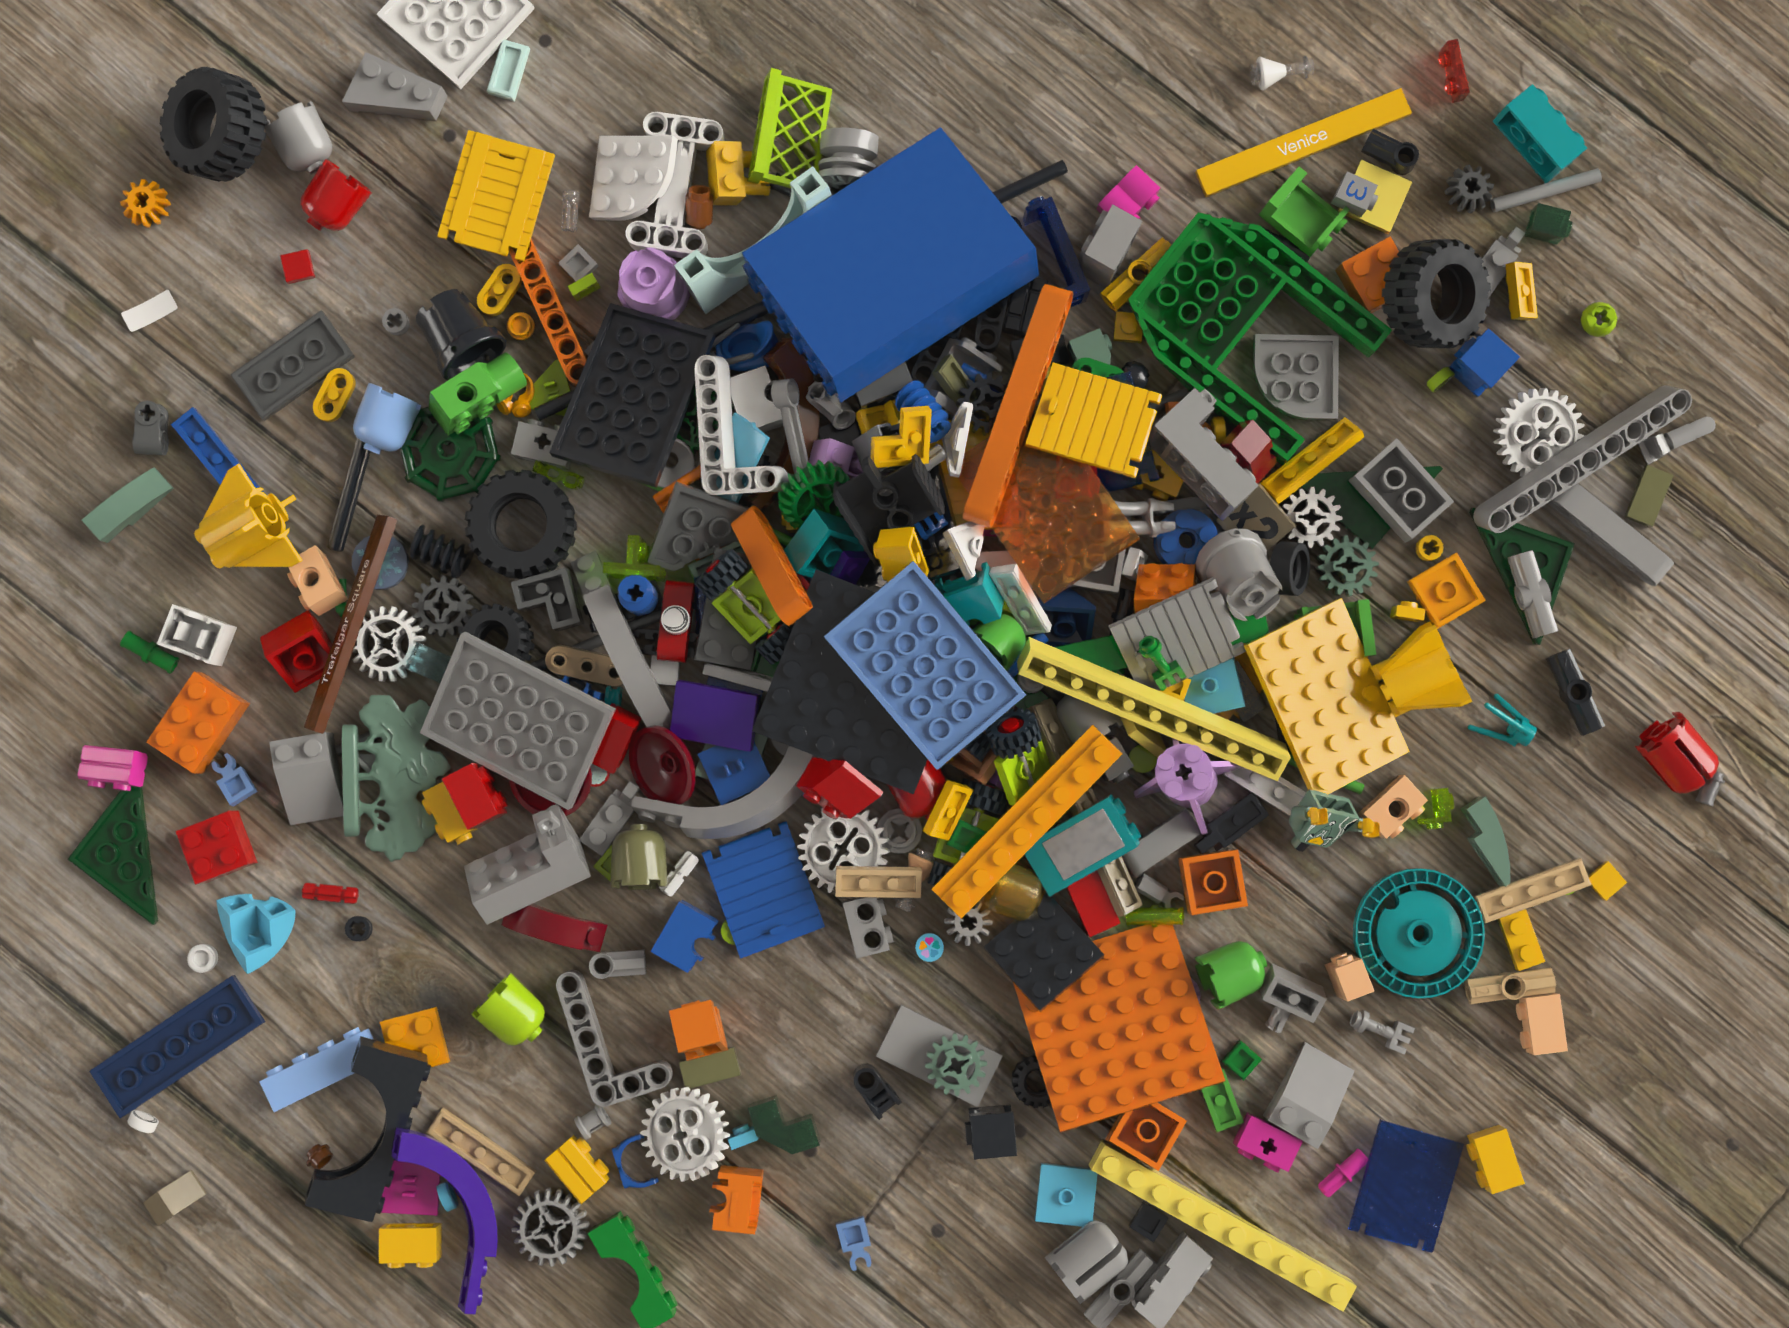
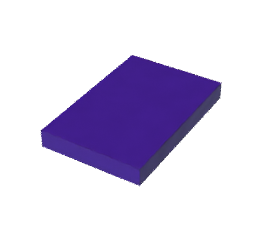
M678 680L675 687L670 731L681 739L750 752L754 746L755 732L752 730L757 720L760 695Z

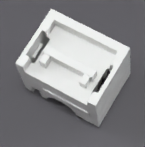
M766 366L730 378L731 398L737 414L743 416L749 422H755L756 427L763 433L784 426L781 410L776 408L774 403L766 398L774 382L770 380Z
M172 604L157 644L197 660H202L205 663L222 666L237 627L188 608Z

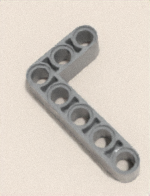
M569 970L558 977L556 989L591 1099L597 1106H610L661 1089L670 1082L673 1076V1068L664 1060H657L615 1074L583 974L577 970ZM567 976H572L576 979L578 986L575 991H569L565 988L564 980ZM579 1003L586 1008L584 1018H578L573 1014L574 1004ZM583 1031L593 1033L595 1036L594 1044L587 1045L583 1043L581 1039ZM592 1058H598L603 1062V1070L601 1072H595L591 1069L590 1060ZM656 1067L664 1069L667 1076L666 1080L656 1081L652 1076V1070ZM628 1076L637 1078L639 1089H628L625 1085L626 1078ZM606 1085L610 1087L612 1097L610 1099L600 1097L598 1093L599 1086Z

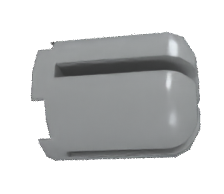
M1097 1220L1089 1221L1044 1257L1080 1304L1124 1270L1128 1263L1126 1249L1109 1227Z

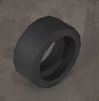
M1281 541L1274 548L1270 559V566L1282 585V590L1279 588L1278 595L1299 596L1305 590L1309 579V552L1303 543Z

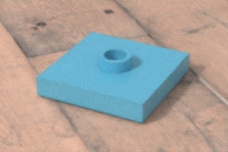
M1234 657L1188 678L1191 679L1184 698L1185 702L1213 714L1246 707Z
M1041 1163L1035 1221L1083 1227L1089 1221H1093L1098 1174L1090 1168Z

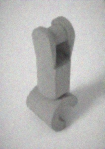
M1703 417L1668 433L1647 437L1638 443V446L1646 464L1649 465L1670 453L1672 449L1714 431L1716 424L1711 417Z

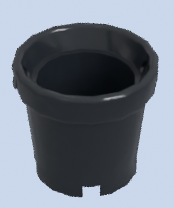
M458 289L447 290L430 299L434 306L428 311L422 306L416 315V322L423 331L437 358L438 369L442 377L447 381L477 362L489 363L500 356L506 348V338L496 327L490 326L470 302L463 291L460 294Z

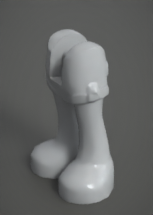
M1095 494L1093 498V514L1096 519L1142 515V521L1098 522L1095 527V542L1097 546L1108 547L1117 537L1125 535L1157 537L1159 534L1174 531L1176 529L1175 522H1154L1153 513L1161 514L1174 511V503L1156 501L1154 498H1149L1143 502L1114 501L1106 494Z

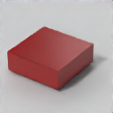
M308 249L280 255L285 280L288 284L315 278L311 255Z

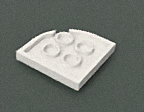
M599 136L589 218L593 220L621 221L633 219L648 211L647 208L658 197L662 198L670 184L674 171L678 139L674 136Z

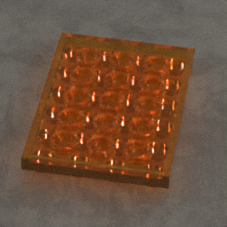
M1038 403L1035 406L992 529L1044 604L1140 540V538L1088 464L1025 446L1039 405ZM989 437L964 453L961 474L958 479L968 494L972 488Z

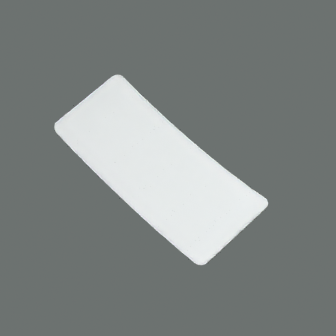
M165 290L148 301L122 312L121 315L129 330L133 332L159 320L178 307L170 291Z

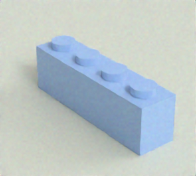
M359 1027L343 1034L345 1040L337 1044L330 1040L318 1046L319 1053L309 1057L306 1052L293 1058V1065L286 1069L281 1064L267 1071L268 1077L259 1082L273 1112L354 1074V1072H351V1062L360 1036L374 1040L370 1029L368 1028L361 1032Z

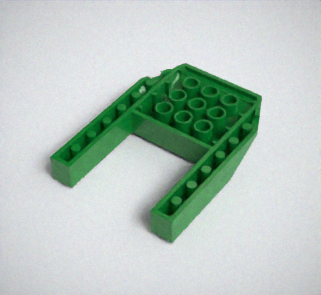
M1198 212L1129 297L1128 302L1153 356L1189 392L1194 388L1198 392L1206 389L1217 400L1213 405L1215 408L1213 412L1223 416L1224 420L1235 428L1240 422L1253 419L1272 440L1273 447L1270 449V454L1275 455L1277 462L1283 466L1305 439L1218 371L1217 368L1280 290H1283L1368 358L1379 348L1392 329L1260 225L1251 223L1248 225L1234 222L1232 219L1215 218L1209 214Z

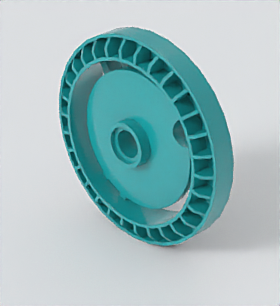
M1411 868L1390 873L1369 888L1361 899L1355 913L1353 922L1355 951L1358 958L1363 960L1368 975L1389 991L1405 997L1432 998L1457 988L1476 968L1483 951L1485 928L1477 902L1460 882L1447 874L1435 870ZM1415 884H1429L1446 892L1455 901L1462 913L1466 928L1465 932H1462L1460 919L1449 902L1435 893L1417 890ZM1408 886L1409 892L1400 894L1399 888ZM1392 893L1396 907L1393 909H1386L1384 907L1377 922L1376 938L1381 954L1377 957L1371 940L1372 921L1379 905ZM1418 925H1421L1424 929V936L1416 941L1413 937V930ZM1463 937L1465 938V943L1463 949H1460L1461 940ZM1457 954H1461L1452 968L1435 979L1424 982H1410L1395 976L1398 971L1414 976L1431 975L1447 967ZM1385 960L1392 965L1389 970H1386L1382 965Z

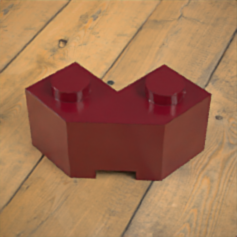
M1253 419L1240 422L1220 444L1222 448H1227L1234 454L1236 462L1242 469H1248L1255 476L1257 484L1277 463L1276 456L1270 454V449L1273 447L1272 440Z

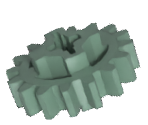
M1348 535L1342 537L1341 543L1337 538L1331 540L1332 547L1328 545L1322 547L1326 554L1317 556L1322 565L1317 566L1316 570L1323 572V575L1318 580H1326L1328 582L1326 590L1334 587L1336 588L1335 595L1339 596L1344 590L1346 597H1350L1353 594V589L1357 594L1363 593L1362 585L1367 588L1372 586L1369 578L1377 577L1378 574L1372 571V568L1378 566L1379 562L1371 560V557L1376 552L1371 551L1368 553L1366 550L1369 546L1368 542L1359 545V537L1357 536L1349 542ZM1340 549L1337 560L1330 562L1333 553ZM1354 550L1357 551L1363 559L1358 558L1354 554ZM1346 560L1347 564L1357 565V567L1349 571L1346 568L1337 566L1346 562ZM1364 571L1362 578L1355 583L1357 573ZM1331 573L1337 575L1341 583L1335 580Z
M953 1033L951 1040H948L943 1035V1043L941 1045L937 1042L932 1043L935 1052L927 1051L926 1055L932 1059V1062L925 1063V1068L932 1069V1072L927 1077L928 1079L936 1078L934 1087L937 1089L943 1085L944 1094L946 1095L950 1089L954 1090L956 1096H959L960 1089H964L969 1094V1086L971 1084L976 1087L980 1086L977 1077H985L986 1075L985 1072L980 1070V1067L987 1066V1061L980 1060L979 1058L985 1052L983 1049L976 1051L975 1048L978 1042L974 1040L968 1043L967 1034L962 1037V1040L958 1039L956 1033ZM956 1045L965 1047L970 1052H958L955 1050L954 1046ZM944 1050L946 1054L944 1063L937 1066V1059ZM956 1057L957 1061H964L960 1064L961 1069L959 1071H956L954 1067H948L951 1065L952 1058ZM975 1062L974 1071L968 1078L966 1075L968 1066ZM949 1075L956 1078L958 1083L948 1082L942 1077Z

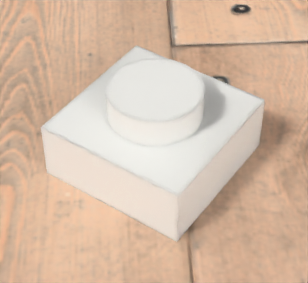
M1130 547L1128 554L1124 555L1122 574L1128 579L1136 581L1139 564H1146L1148 555L1140 549Z

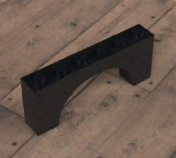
M360 1036L351 1062V1072L365 1077L379 1091L386 1109L383 1130L372 1149L357 1162L336 1170L314 1169L305 1195V1206L368 1222H373L375 1214L381 1213L385 1202V1197H382L384 1188L390 1187L394 1176V1171L391 1168L395 1159L391 1155L396 1127L409 1130L411 1128L413 1118L409 1116L412 1107H418L422 1091H418L421 1081H427L431 1065L428 1064L427 1054Z

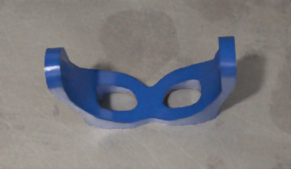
M640 1133L623 1140L617 1147L612 1148L624 1189L629 1187L644 1188L659 1182L658 1177L647 1181H636L629 1177L622 1167L621 1156L623 1150L629 1143L644 1138Z

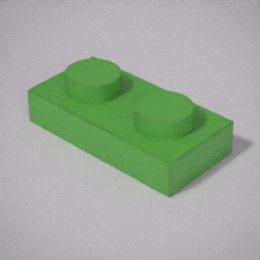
M1224 1068L1221 1069L1226 1080L1225 1082L1200 1089L1216 1132L1244 1123Z

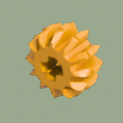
M141 179L139 186L134 182H130V187L132 188L130 192L123 190V194L127 197V199L120 201L121 206L126 208L123 214L128 219L132 218V223L136 226L142 223L146 228H150L152 221L157 225L161 224L159 218L161 215L169 216L168 212L164 210L165 207L171 205L170 201L165 199L168 193L164 188H160L157 182L152 181L149 184L146 179Z

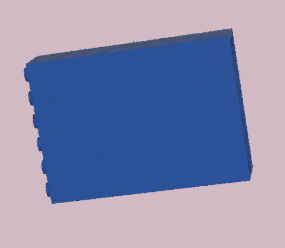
M941 127L742 252L745 261L742 267L749 277L747 281L756 294L760 292L763 297L762 302L768 312L776 314L778 317L777 323L784 334L790 333L793 338L791 341L800 355L803 353L808 358L806 362L815 376L820 374L824 380L822 385L829 396L835 394L840 403L1039 276L1036 247Z

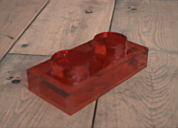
M1458 39L1447 41L1439 52V63L1441 68H1445L1447 77L1445 79V90L1448 95H1451L1452 103L1463 101L1470 93Z

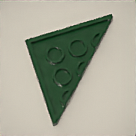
M1441 466L1423 467L1433 479L1443 469ZM1358 471L1318 473L1300 487L1306 494H1309L1310 487H1314L1315 494H1319L1322 489H1325V498L1334 496L1335 499L1332 505L1341 506L1335 513L1343 517L1338 522L1355 537H1359L1363 544L1368 542L1370 550L1376 546L1391 528L1348 481ZM1317 500L1318 505H1320L1326 512L1329 513L1328 508L1325 506V504Z
M1471 508L1469 512L1473 521L1474 511L1476 508ZM1519 523L1514 524L1501 533H1495L1476 525L1533 644L1540 645L1543 636L1532 638L1524 610H1521L1517 604L1514 593L1516 584L1508 558L1533 550L1541 578L1545 579L1551 592L1550 606L1553 609L1575 543Z
M131 786L130 791L120 790L69 856L68 860L149 923L155 925L158 922L143 790L142 786Z

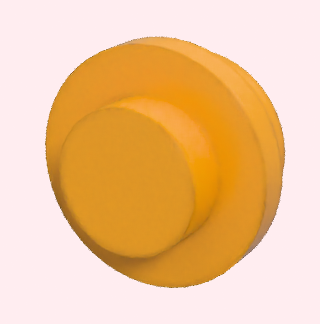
M514 313L507 321V331L516 340H526L534 333V320L527 313Z

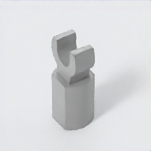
M1144 873L1139 875L1134 884L1138 893L1157 904L1162 902L1163 907L1172 913H1176L1177 910L1170 905L1171 899L1177 897L1184 900L1185 898L1177 891H1168L1167 886Z

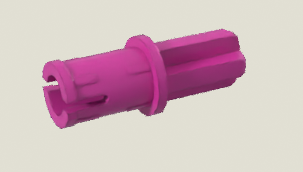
M1357 1148L1340 1165L1338 1163L1335 1164L1336 1168L1318 1184L1319 1190L1326 1197H1331L1346 1182L1351 1183L1353 1181L1352 1177L1366 1164L1370 1163L1369 1159Z

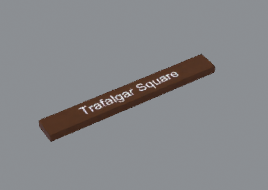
M377 514L304 725L306 729L321 734L325 732L397 523L395 518Z

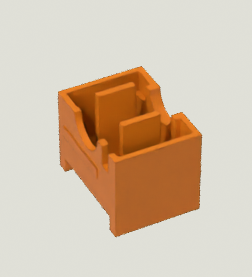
M698 1000L683 1004L681 1008L669 1011L678 1053L684 1052L686 1061L728 1050L719 1009L716 1006L714 1007L711 1000L703 1002Z
M721 1165L718 1172V1179L720 1181L713 1182L712 1188L722 1191L727 1200L717 1204V1206L711 1205L709 1212L714 1213L712 1230L755 1235L758 1227L763 1169Z

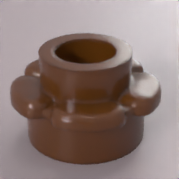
M327 1144L313 1146L306 1155L309 1159L306 1165L318 1170L325 1167L333 1157V1153L329 1150L330 1147Z

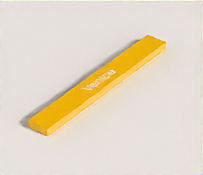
M1399 88L1197 169L1195 173L1205 197H1209L1371 132L1372 129L1376 130L1406 118L1412 112L1402 88Z

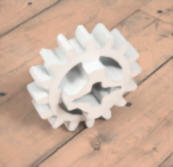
M1310 487L1309 494H1306L1303 489H1299V497L1297 498L1291 494L1289 496L1292 502L1291 505L1283 504L1282 507L1287 510V515L1293 522L1300 523L1303 526L1305 535L1294 528L1287 538L1290 540L1296 536L1299 543L1307 541L1308 548L1313 547L1314 541H1317L1319 546H1323V538L1326 537L1331 541L1334 538L1330 532L1332 530H1340L1335 525V522L1342 520L1343 517L1336 515L1335 511L1339 510L1341 506L1332 505L1335 499L1334 496L1324 497L1325 489H1322L1319 494H1315L1314 487ZM1306 499L1305 508L1300 512H1293L1297 504ZM1317 500L1325 504L1329 513L1323 512L1318 507ZM1310 510H1313L1314 515L1324 517V519L1313 521L1312 526L1309 525L1308 520L1298 518V516H1304L1309 514ZM1322 523H1329L1326 530L1316 536L1317 528Z

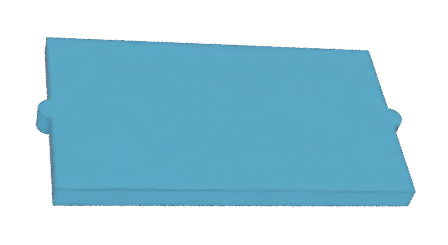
M734 412L732 423L735 467H756L770 437L758 429L755 422H749L746 418ZM718 447L714 453L716 460L720 458L721 454ZM744 474L742 484L746 487L749 480L748 476ZM720 476L716 479V485L719 489L722 486V478ZM742 494L717 496L739 503Z

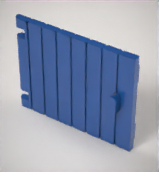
M787 821L778 824L781 834L773 837L772 830L769 827L718 846L721 857L713 859L710 849L702 852L740 959L825 927L806 873L802 870V862L798 859L799 854Z

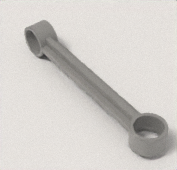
M794 379L776 380L771 388L772 400L775 407L781 410L795 474L797 472L796 467L798 466L803 469L808 461L797 410L800 398L799 388Z

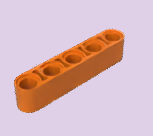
M752 505L735 519L731 526L776 614L786 625L790 626L811 610L813 605L768 519L758 507Z

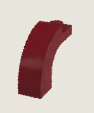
M534 903L503 917L501 924L508 929L540 940L579 950L586 949L596 952L601 950L608 926L602 922L555 912Z

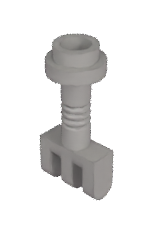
M1356 1010L1352 1014L1350 1026L1354 1027V1031L1362 1033L1366 1029L1388 1038L1385 1047L1405 1055L1407 1049L1397 1045L1400 1040L1409 1044L1411 1039L1401 1035L1403 1030L1408 1033H1414V1027L1395 1020L1392 1028L1384 1024L1382 1025L1369 1019V1012L1365 1010Z

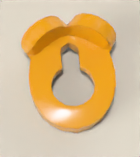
M523 373L527 381L526 391L519 395L517 401L512 403L513 395H511L504 401L496 404L499 411L504 415L513 413L514 416L523 418L531 413L530 402L533 399L535 390L534 384L527 374Z

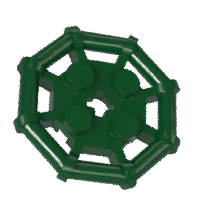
M421 407L405 443L400 448L406 473L404 479L407 483H413L436 497L439 502L473 492L478 494L480 491L477 488L485 482L497 461L501 459L492 428L493 420L490 417L483 419L477 417L472 420L476 425L471 429L467 428L459 434L453 432L448 436L440 424H433L430 417L434 416L428 407ZM425 422L428 428L420 441H413ZM482 431L487 452L478 451L475 435ZM451 442L454 443L453 449L455 453L444 457L445 451L441 449L444 444L449 446ZM411 448H418L421 453L422 464L418 467H415ZM476 459H485L475 477L472 478L469 471ZM429 470L439 476L438 486L421 476V474ZM464 476L468 482L446 488L447 479Z

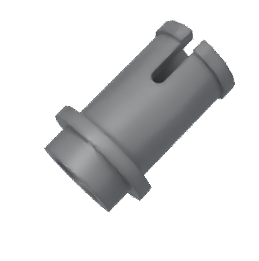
M1716 771L1711 780H1707L1704 777L1705 785L1700 788L1695 801L1713 807L1720 785L1725 783V780H1723L1724 774Z

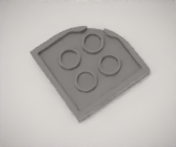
M1255 334L1253 336L1254 377L1260 392L1268 403L1281 413L1297 419L1337 420L1339 336Z

